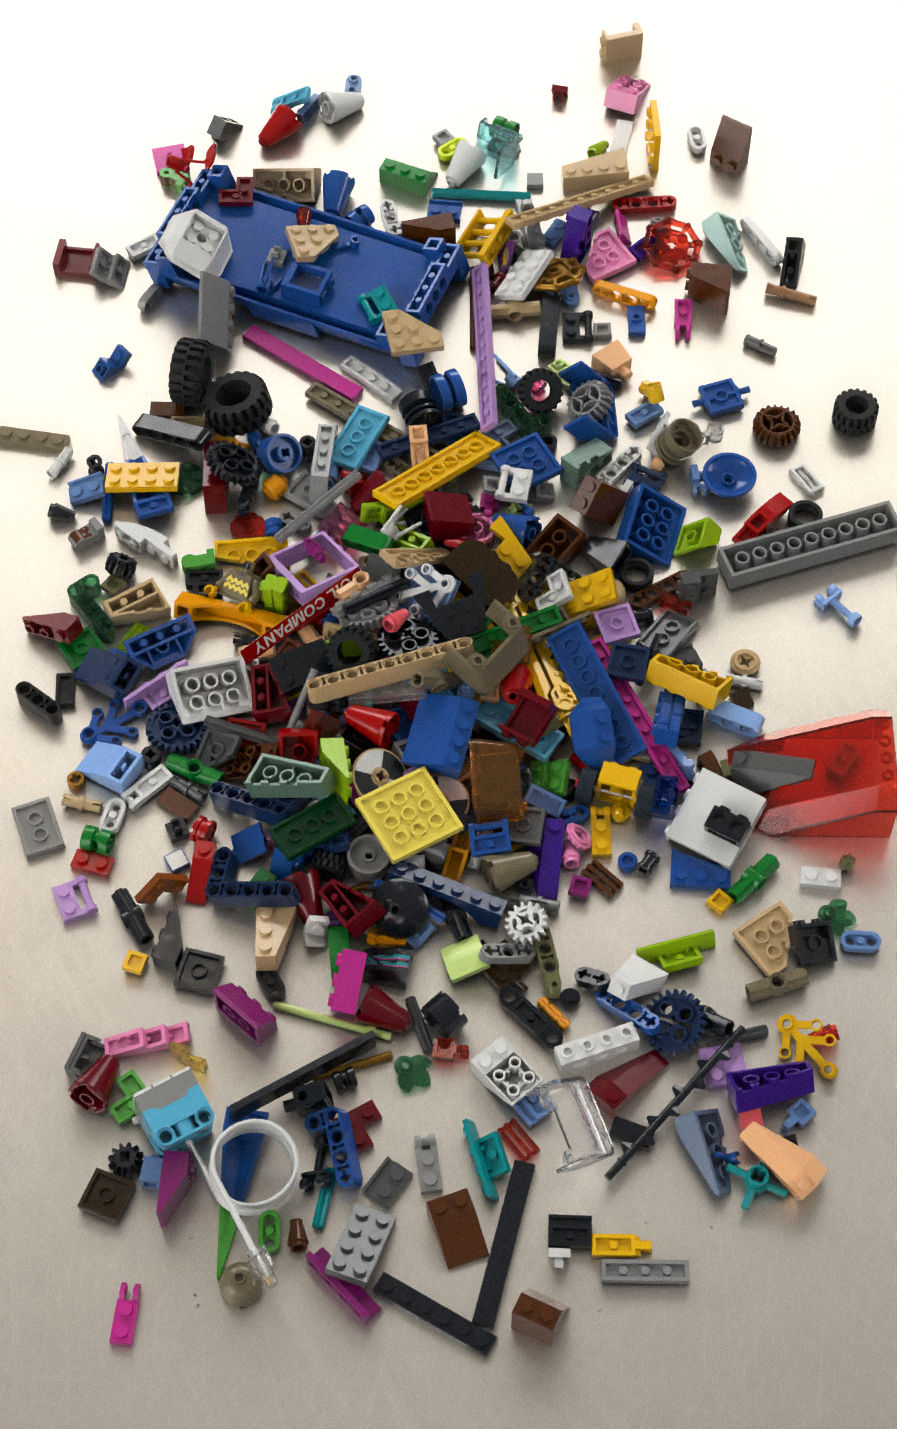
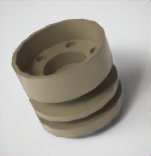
M686 418L676 419L657 437L655 442L657 453L668 464L681 465L701 447L703 435L700 428L693 421Z

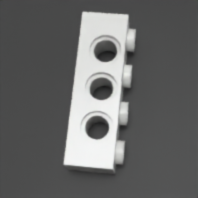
M631 1021L554 1047V1059L560 1074L563 1075L638 1050L640 1038Z

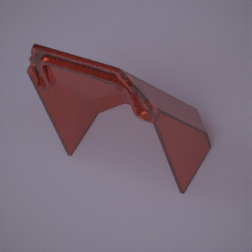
M866 710L765 733L727 750L729 766L732 764L734 751H756L814 759L816 761L813 779L791 786L788 784L777 787L778 790L760 792V796L767 799V805L754 828L766 832V835L770 837L890 838L897 816V762L892 716L888 710Z

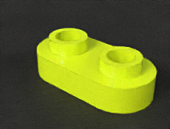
M456 137L438 148V158L442 161L452 160L458 142L466 139Z

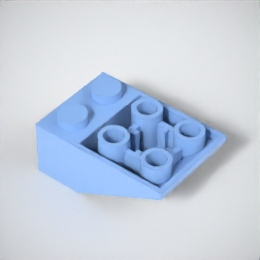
M96 741L75 771L81 772L85 777L121 795L132 786L145 768L142 754L128 747Z

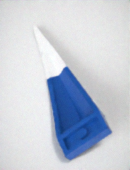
M118 413L117 417L126 463H148L123 418ZM131 492L134 509L139 520L174 512V506L168 492Z

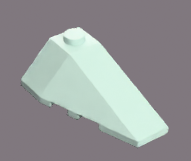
M716 211L701 221L704 235L726 260L733 265V268L738 272L748 273L745 256L741 253L743 244L739 243L741 233L735 218Z

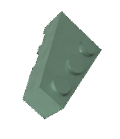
M596 437L562 456L561 467L563 468V474H560V480L577 491L586 474L594 476L612 460L613 449Z

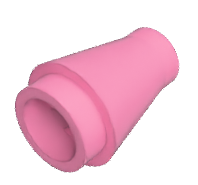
M566 839L563 842L561 863L567 869H575L579 866L581 858L576 846Z

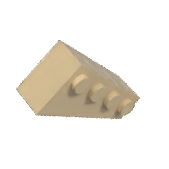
M621 148L561 166L563 192L598 189L629 179L630 171L625 149Z

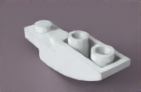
M120 521L113 523L117 538L126 541L132 549H137L141 553L147 549L152 555H157L164 564H169L173 568L179 563L177 552L170 548L169 539L166 536L135 523Z

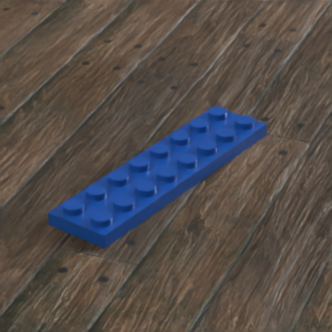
M577 620L547 637L546 641L578 701L583 697H601L610 708L616 745L613 762L622 765L647 751L646 743L580 621Z

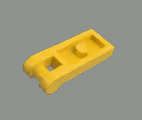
M590 806L592 858H612L610 806H604V808ZM596 815H604V819H597Z

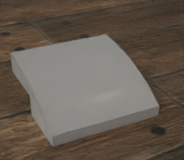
M99 246L96 248L89 274L107 285L123 289L130 262L119 253L112 255Z

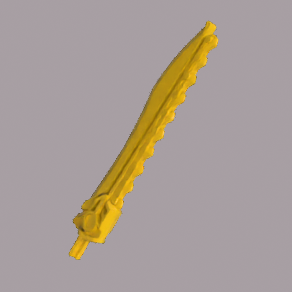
M516 593L513 603L508 610L519 618V616L528 615L527 610L529 606L526 603H522ZM544 638L541 643L533 646L537 656L532 645H529L528 652L521 660L531 670L536 693L548 700L550 695V701L558 708L557 714L569 736L572 737L569 714L579 702L570 685L562 682L564 673L556 670L558 662L550 659L552 650L544 647L546 643Z

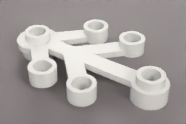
M423 564L421 572L437 581V583L433 584L419 575L416 569L407 568L405 577L416 581L421 587L402 590L391 595L393 599L396 598L400 605L404 604L408 598L430 590L431 594L434 591H438L433 599L436 608H438L444 595L456 589L457 583L455 578L447 574L442 576L431 564ZM418 603L413 604L409 608V613H413L414 616L421 615L422 608Z

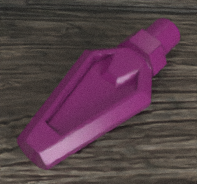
M310 537L304 538L303 542L307 555L314 557L321 564L325 563L324 547Z

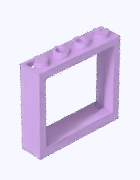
M324 531L310 536V538L324 547V551L345 571L315 585L305 588L286 569V567L310 557L307 555L303 540L269 555V558L275 565V575L288 579L290 594L302 606L359 566V563H356L351 555L347 554L342 546L338 545L332 536L329 537Z

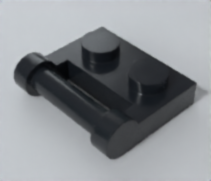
M592 311L562 313L563 344H589L594 342ZM580 321H585L584 335H580Z

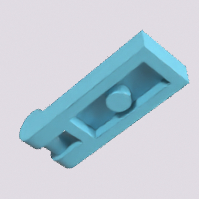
M305 86L274 98L270 114L272 115L280 103L281 106L286 104L291 109L301 104H306L310 101L311 88Z

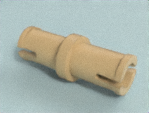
M66 793L63 794L62 806L78 808L79 811L88 810L101 813L100 808L103 806V801L88 799L83 795L78 797Z

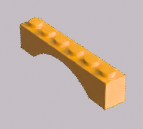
M182 591L174 601L173 618L189 613L192 621L213 620L229 622L243 626L260 637L288 616L252 607V613L246 615L245 612L240 613L238 610L239 604Z

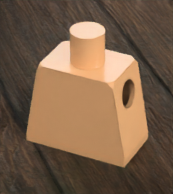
M618 339L592 354L591 366L595 370L602 373L608 372L610 376L615 378L622 376L625 380L630 379L633 375V372L630 370L632 358Z

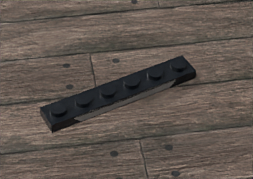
M385 1272L382 1273L372 1290L377 1296L487 1358L497 1341V1336Z

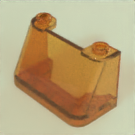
M470 739L472 802L477 824L498 821L505 817L508 818V821L525 820L524 812H528L527 800H523L520 773L521 759H524L523 747H519V744Z

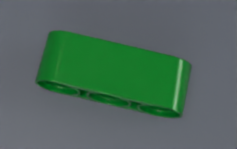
M350 524L341 539V542L347 547L368 554H379L380 549L391 548L394 544V540L390 536L355 524Z
M344 925L327 927L332 979L334 973L339 971V966H336L338 952L342 953L343 948L350 949L348 930Z

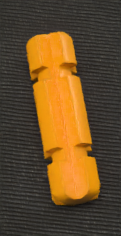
M370 932L367 935V944L406 946V939H395L382 934L377 936L376 933Z
M541 997L537 1002V1006L544 1010V1013L555 1024L558 1023V1027L562 1031L569 1028L571 1022L566 1017H563V1014L552 1003L550 1004L546 997Z

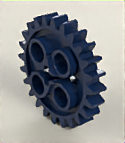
M173 700L171 705L164 702L163 708L157 706V711L152 710L151 716L147 717L148 722L145 723L148 742L152 741V746H157L159 751L164 749L165 754L172 751L174 754L179 752L181 756L183 751L190 754V748L197 750V744H201L205 731L208 728L204 726V721L183 725Z
M674 989L673 994L666 990V996L658 993L659 999L652 998L654 1004L646 1005L650 1009L649 1011L658 1017H664L674 1022L679 1021L684 1025H691L692 1027L688 1029L678 1024L672 1025L667 1021L660 1020L661 1026H666L665 1032L655 1035L647 1034L644 1038L648 1041L651 1040L649 1045L655 1047L657 1052L662 1051V1054L665 1056L670 1052V1055L675 1057L677 1051L679 1055L684 1056V1050L691 1053V1046L693 1045L698 1048L696 1041H703V1038L700 1036L701 1033H707L703 1029V1026L709 1025L708 1022L703 1020L708 1017V1014L702 1012L705 1006L699 1005L701 1001L698 998L694 999L692 993L687 995L685 990L679 993V990ZM668 1006H672V1011L666 1015L665 1009ZM691 1011L690 1018L684 1020L685 1013ZM681 1031H684L685 1036L681 1040H678V1034Z

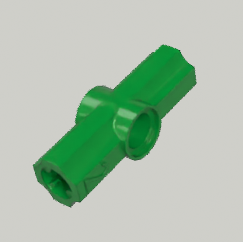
M172 753L166 760L165 767L169 771L187 777L189 781L195 784L202 783L210 786L214 782H223L225 777L223 772L202 765L198 759L189 760Z
M767 853L754 866H749L742 873L740 879L727 890V894L734 899V903L740 904L753 891L757 892L763 887L767 878L780 867L777 858L773 854Z

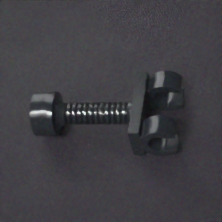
M319 1135L315 1137L314 1148L317 1149L314 1171L301 1173L302 1179L299 1182L300 1189H305V1193L313 1191L315 1181H317L318 1186L323 1185L322 1189L331 1187L333 1174L326 1168L322 1169L325 1152L330 1150L327 1136Z

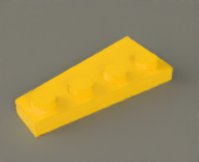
M274 536L214 541L215 560L244 564L246 560L254 562L262 552H266L269 556L288 547V538L279 544Z

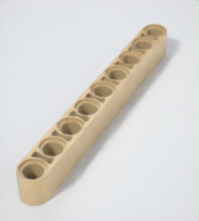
M462 637L309 679L306 682L309 701L313 704L323 703L412 678V674L415 671H428L435 667H439L440 670L447 669L448 667L441 660L449 648L453 647L467 659L471 654L475 653L473 640L469 637Z

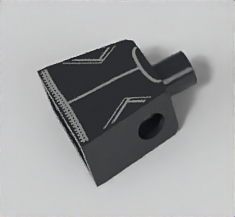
M324 1079L293 1088V1098L283 1101L286 1113L297 1110L301 1118H306L313 1112L334 1106L332 1092Z

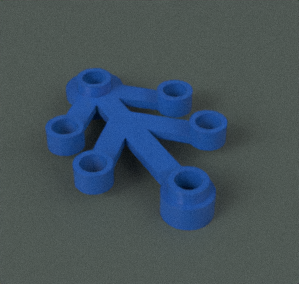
M112 699L109 702V710L104 724L97 727L98 722L104 718V713L101 708L93 709L89 726L83 728L80 733L82 743L92 745L99 741L122 746V740L119 736L102 735L107 731L127 735L131 740L137 739L139 732L136 727L129 728L119 725L136 716L144 717L148 713L147 703L143 700H137L133 703L132 710L114 719L116 712L121 709L119 700Z

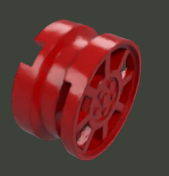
M200 815L199 818L201 819H196L192 826L193 832H190L189 839L195 843L197 840L211 842L217 829V822L209 821L207 817Z

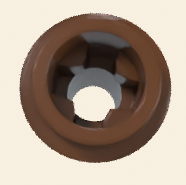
M294 1218L290 1220L287 1246L291 1252H303L307 1249L309 1241L303 1226V1220Z

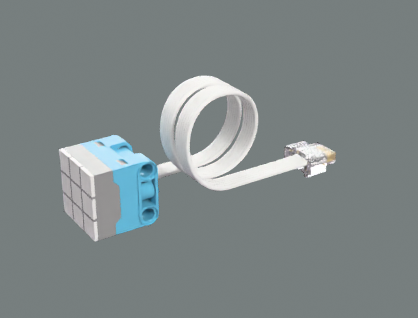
M188 1066L133 1094L132 1109L156 1155L163 1157L164 1152L161 1150H190L215 1199L222 1207L230 1211L251 1252L247 1254L248 1259H245L255 1280L260 1278L267 1291L277 1286L278 1279L273 1272L275 1263L265 1245L256 1248L239 1215L252 1216L271 1210L280 1204L291 1191L299 1168V1156L290 1135L278 1124L265 1119L240 1121L227 1128L215 1141L211 1151L208 1172L195 1145L211 1135L214 1112L190 1067ZM246 1133H262L276 1139L287 1152L291 1162V1178L286 1186L273 1197L256 1203H243L229 1197L215 1167V1157L222 1146L232 1138Z

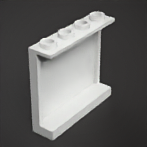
M702 768L701 772L695 774L692 788H688L683 797L685 799L684 803L675 810L674 816L676 817L674 821L668 823L665 829L667 841L671 839L721 864L723 868L731 870L765 809L767 799ZM714 805L719 807L723 805L729 808L731 813L737 816L742 814L751 822V829L740 848L704 831V824ZM717 817L714 820L717 824L725 821L723 817ZM736 825L732 828V831L739 833L743 828Z

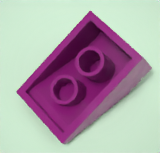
M164 1151L156 1210L161 1228L167 1226L190 1191L192 1180H196L197 1168L195 1167V1161L191 1159L190 1152Z

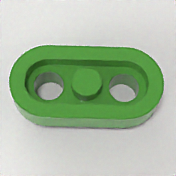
M267 1210L259 1217V1248L263 1253L269 1255L276 1253L281 1245V1219L274 1210ZM268 1221L274 1222L271 1226H268L266 1223ZM272 1241L274 1244L268 1247L266 1243Z

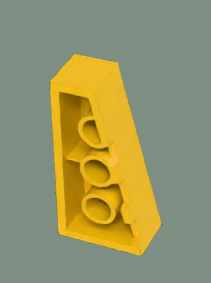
M658 653L650 659L645 680L650 681L655 686L667 689L670 693L678 694L688 701L696 702L705 709L714 710L729 696L734 677L727 675V678L717 676L718 672L716 671L705 672L700 670L697 665H683L681 660Z

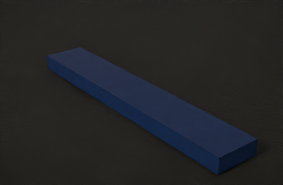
M475 413L428 427V447L472 433L475 430H480V422ZM409 434L375 445L381 461L385 462L411 453Z

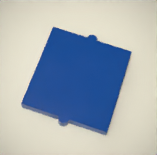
M260 822L231 836L234 848L232 852L238 858L239 866L268 852L265 841L266 836L263 833Z

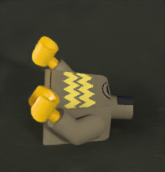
M246 560L243 569L233 567L220 580L214 583V587L213 585L205 586V594H208L210 598H215L217 591H219V594L239 603L238 610L240 613L251 614V607H257V603L263 595L262 591L259 590L262 578L253 574L256 563Z

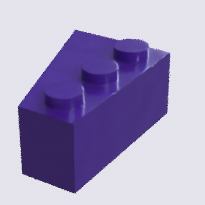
M574 204L571 211L568 210L566 214L567 222L560 258L576 257L581 264L591 247L593 210Z

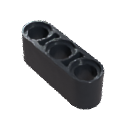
M22 681L16 685L15 691L21 705L49 725L55 726L62 722L61 708L55 700L27 681Z

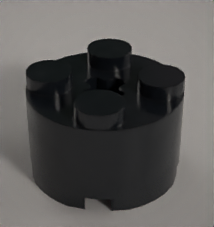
M439 991L420 1010L427 1024L431 1027L435 1025L438 1029L437 1033L443 1040L452 1037L468 1022L464 1013L462 1015L459 1014L460 1011L458 1009L460 1007L442 991Z

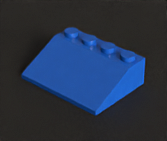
M641 483L630 492L616 539L628 541L633 553L630 558L640 557L652 564L669 567L687 508L646 484Z
M421 693L401 763L416 768L425 766L429 772L458 780L480 702L462 696Z

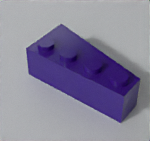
M808 1060L726 1073L727 1095L737 1114L815 1092L813 1068Z

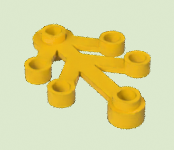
M791 1014L780 1016L777 1021V1028L782 1033V1047L779 1049V1056L783 1060L791 1058L790 1040L792 1035L797 1041L795 1062L804 1061L806 1051L821 1067L820 1072L825 1079H835L838 1075L836 1065L832 1062H826L812 1045H826L832 1048L837 1044L836 1037L833 1034L806 1036L798 1031V1029H812L814 1032H820L823 1029V1023L819 1019L797 1021ZM785 1021H790L789 1027H784ZM815 1022L820 1023V1026L817 1029L813 1028V1024ZM829 1037L834 1038V1042L832 1044H827V1039ZM783 1050L789 1051L786 1057L782 1056ZM826 1067H832V1072L829 1074L825 1073Z

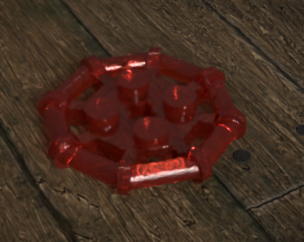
M665 216L664 219L648 224L645 227L646 233L643 244H641V250H644L653 264L652 267L679 274V272L691 267V261L698 262L703 241L699 239L690 222L686 223L670 218V216ZM671 225L682 228V231L671 229ZM665 226V229H663L662 232H658L656 230L658 228ZM686 232L692 239L691 242L688 241V236L685 234ZM652 236L656 238L654 244L650 243ZM668 243H673L675 247L671 249ZM689 248H694L692 256L687 254ZM652 250L657 251L659 254L658 258H656ZM684 259L686 261L680 265L678 264V260Z

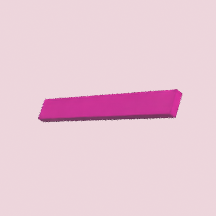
M254 324L242 335L245 341L351 402H354L363 392V388Z

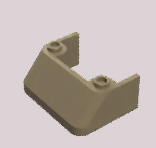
M496 599L492 602L485 615L509 635L488 659L480 653H473L465 659L453 647H450L441 660L444 665L482 696L489 695L529 650V644L520 620Z

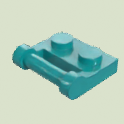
M384 284L357 297V301L363 306L371 325H376L383 321L382 311L398 309ZM373 300L380 313L375 314L368 302Z

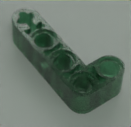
M499 384L496 386L497 408L505 419L509 418L518 428V436L520 438H524L534 432H537L539 435L551 434L553 418L550 414L541 413L531 417L507 385Z
M88 574L68 587L67 593L70 604L87 625L91 626L103 643H114L117 639L115 625L94 600L102 592L99 577L95 574Z

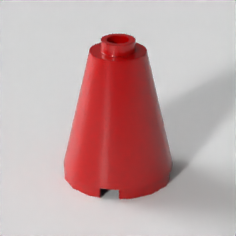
M281 103L278 104L258 135L259 144L263 148L274 146L300 131L303 127L301 120L299 122L296 120V113L286 104L282 106Z
M518 663L500 682V694L507 703L514 705L519 702L521 697L517 692L520 687L531 690L533 686L531 670L526 665Z
M354 704L348 707L344 713L346 723L383 749L388 748L393 742L390 738L393 733L397 734L401 719L400 715H398L399 713L395 711Z

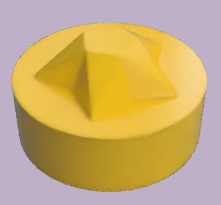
M617 803L611 807L610 818L612 821L621 824L629 819L630 810L627 805Z

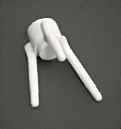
M402 505L398 506L379 531L390 536L394 541L422 525V522H418L397 534L398 528L395 524L408 510L405 507L399 513L403 507Z

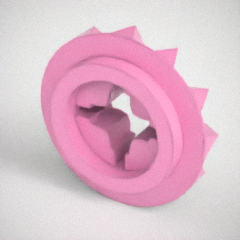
M569 823L565 827L564 833L567 835V839L577 849L580 848L585 851L591 847L590 836L583 827L575 823Z

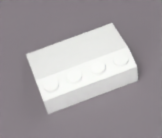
M242 656L170 669L165 675L169 693L183 725L202 722L207 715L222 718L252 712L251 686Z

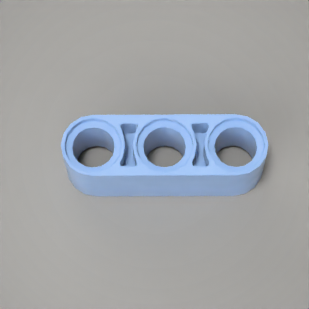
M725 700L714 710L709 709L706 715L710 722L752 738L758 737L765 722V718L761 714Z

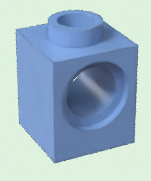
M155 1154L144 1156L139 1177L141 1187L159 1190L162 1156Z

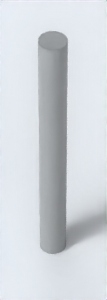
M311 668L306 682L309 679L315 678L318 670ZM306 682L286 728H295L308 697Z

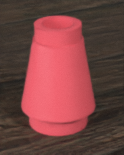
M402 608L386 615L382 621L383 628L389 633L397 632L409 618V612Z

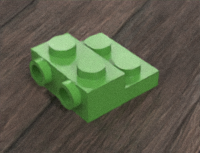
M567 758L551 762L547 760L545 764L539 760L530 761L527 768H530V772H532L531 783L559 797L567 796L571 762Z

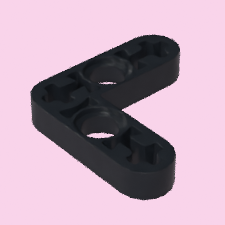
M541 553L532 562L517 591V596L523 602L532 601L536 597L546 576L554 573L557 566L565 571L568 578H575L574 580L581 578V576L552 555ZM542 558H545L546 565H542ZM533 572L539 575V581L536 583L531 578ZM524 590H528L530 596L525 597L526 593Z

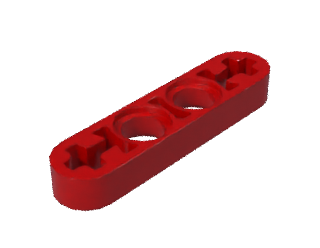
M672 195L619 198L612 202V212L614 213L615 209H618L623 215L672 212L676 209L677 199ZM649 203H656L657 205L653 207V206H650V205H648V204H649ZM633 204H639L640 207H637V208H636V207H633L632 205H633Z

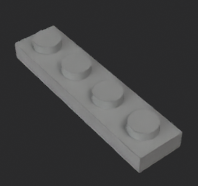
M393 573L385 574L382 576V580L372 582L366 586V589L352 593L350 598L336 602L335 606L330 609L332 615L338 618L345 616L346 614L342 609L343 604L401 579V577Z
M601 1259V1283L689 1284L690 1282L689 1260Z

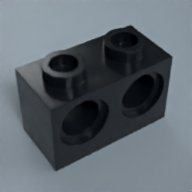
M714 805L704 824V831L739 848L751 829V822H749L746 816L742 814L737 816L723 805H720V807ZM717 817H723L725 819V821L721 824H717L714 822L715 818ZM739 825L743 829L741 832L735 833L732 831V828Z

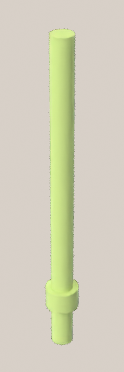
M278 1001L273 1003V1009L363 1034L373 1030L378 1038L388 1041L392 1038L391 1032L377 1029L375 1026H365Z

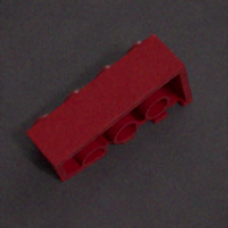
M219 440L209 441L204 448L202 487L205 513L227 514L229 484L226 479L220 480L221 476H215V471H210V466H207V461H205V454L208 448L214 442L218 443Z

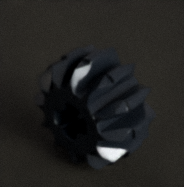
M114 552L110 553L107 557L105 570L114 577L127 580L135 574L137 562L133 557Z
M128 1142L126 1147H123V1144L120 1143V1149L112 1148L113 1155H108V1160L110 1161L109 1169L113 1170V1174L117 1176L121 1175L122 1178H126V1175H129L133 1179L134 1172L139 1174L141 1172L139 1167H142L144 1154L139 1152L140 1149L137 1145L132 1147L131 1143Z

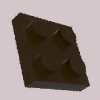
M96 1167L77 1206L81 1210L118 1223L136 1184Z

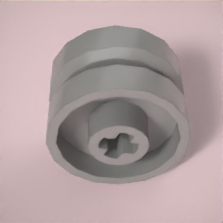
M365 834L351 842L350 850H347L348 869L351 877L358 883H374L376 879L385 880L391 867V862L376 836Z

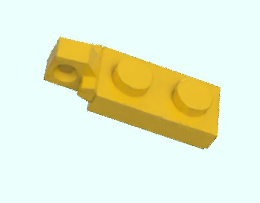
M592 1234L593 1258L641 1257V1254L652 1253V1241H641L640 1237L635 1236V1234Z

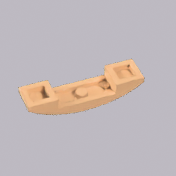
M427 424L409 426L412 467L429 458Z

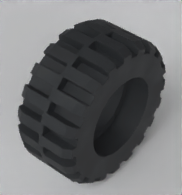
M183 337L177 341L171 357L168 377L169 395L171 401L175 404L199 408L202 406L201 400L206 388H209L214 375V348L208 340Z
M235 371L231 374L229 372L223 377L216 378V381H212L209 384V388L205 389L201 400L202 408L210 427L215 432L223 436L229 435L230 437H235L236 435L244 436L246 433L250 434L256 428L262 427V424L266 423L269 418L268 416L271 415L273 402L266 383L260 376L249 371Z

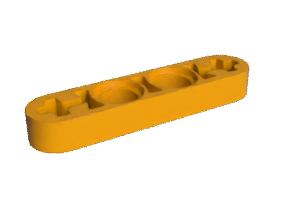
M604 280L595 281L592 292L599 297L630 306H644V309L647 311H653L658 303V299L652 294Z

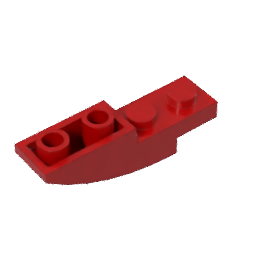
M779 492L744 522V526L732 537V542L737 543L761 536L767 529L772 528L794 503Z

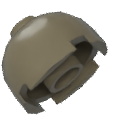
M247 1262L231 1264L220 1277L219 1288L222 1298L227 1304L235 1308L252 1306L263 1293L261 1273L255 1266Z

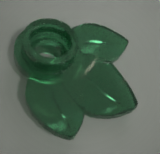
M842 899L831 900L828 905H823L818 910L817 917L823 918V921L831 920L833 934L838 936L845 932L844 927L852 926L857 922L854 914L846 909L847 902Z
M415 1055L411 1058L408 1056L397 1058L394 1063V1069L398 1074L399 1086L407 1093L412 1090L413 1085L429 1086L431 1079L426 1069L432 1065L431 1060L422 1055ZM402 1063H407L408 1068H403Z

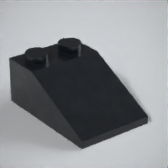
M323 638L290 649L268 660L283 694L288 698L302 691L311 668L318 670V672L329 674L339 671L337 669L333 670V664L329 665L328 663L329 657H326L328 649H326Z

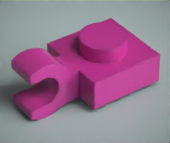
M481 493L480 510L484 512L485 517L491 518L492 512L498 513L499 500Z

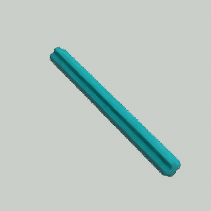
M433 188L432 196L433 198L515 201V199H531V192Z

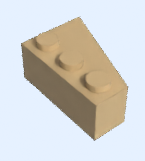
M297 906L256 908L255 961L257 971L278 970L286 951V945L290 941L294 926L298 922Z

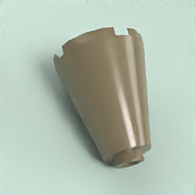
M531 851L482 856L481 858L485 860L481 862L486 882L492 883L493 887L490 890L493 894L500 893L536 871L537 865H539L536 854H532Z

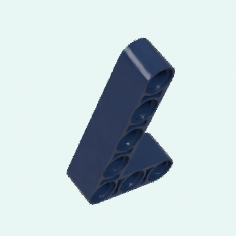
M220 781L212 783L208 788L215 807L271 825H276L302 811L313 799L251 798L247 789Z
M221 847L216 851L205 888V894L214 905L218 907H294L300 903L301 894L291 882L234 881L239 866L238 858L228 847Z

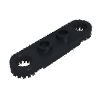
M509 986L500 991V1004L546 1048L554 1050V1047L562 1045L563 1033L561 1030L555 1027L517 989ZM506 994H512L515 996V999L507 1002L503 997ZM551 1034H554L559 1039L558 1041H556V1043H550V1041L548 1042L547 1037Z

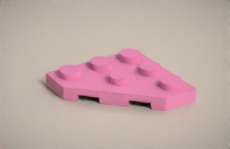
M608 227L595 233L588 261L585 265L587 268L585 275L594 284L597 280H604L636 265L637 259L612 229Z

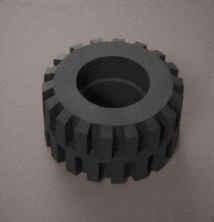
M533 368L531 371L528 370L525 375L521 376V381L518 382V399L524 407L534 413H549L553 408L556 409L558 407L557 404L562 401L561 396H563L564 392H562L563 384H561V379L548 369ZM539 380L546 381L550 387L549 395L542 401H536L531 396V387Z
M851 388L848 391L844 390L835 399L832 422L837 430L840 429L841 433H847L848 436L866 435V432H871L872 428L875 427L879 403H877L876 397L873 398V394H868L864 389L863 391L859 390V388L855 390ZM850 411H856V412H859L860 414L852 413V412H850Z
M348 625L338 630L329 639V643L326 646V649H328L326 657H329V665L333 664V670L341 671L375 660V654L377 653L375 646L377 644L376 641L372 640L373 635L367 633V629L364 628L362 630L360 629L361 626L353 627V625ZM343 642H356L361 648V658L356 661L347 659L342 653Z

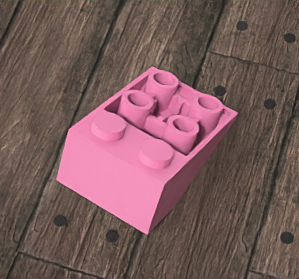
M622 75L607 87L603 106L634 115L639 110L651 84L643 79L635 80L631 79L632 77L629 75Z

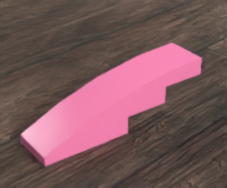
M187 1021L168 1027L162 1024L146 1030L140 1027L104 1039L105 1055L111 1054L116 1058L148 1054L192 1043L190 1026Z

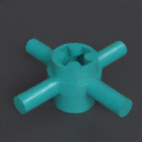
M762 1162L759 1165L752 1166L748 1171L731 1163L726 1168L727 1172L744 1179L745 1187L748 1190L740 1206L744 1210H749L755 1194H761L769 1190L785 1198L788 1193L787 1189L770 1182L769 1172ZM757 1176L761 1178L760 1183L755 1181Z

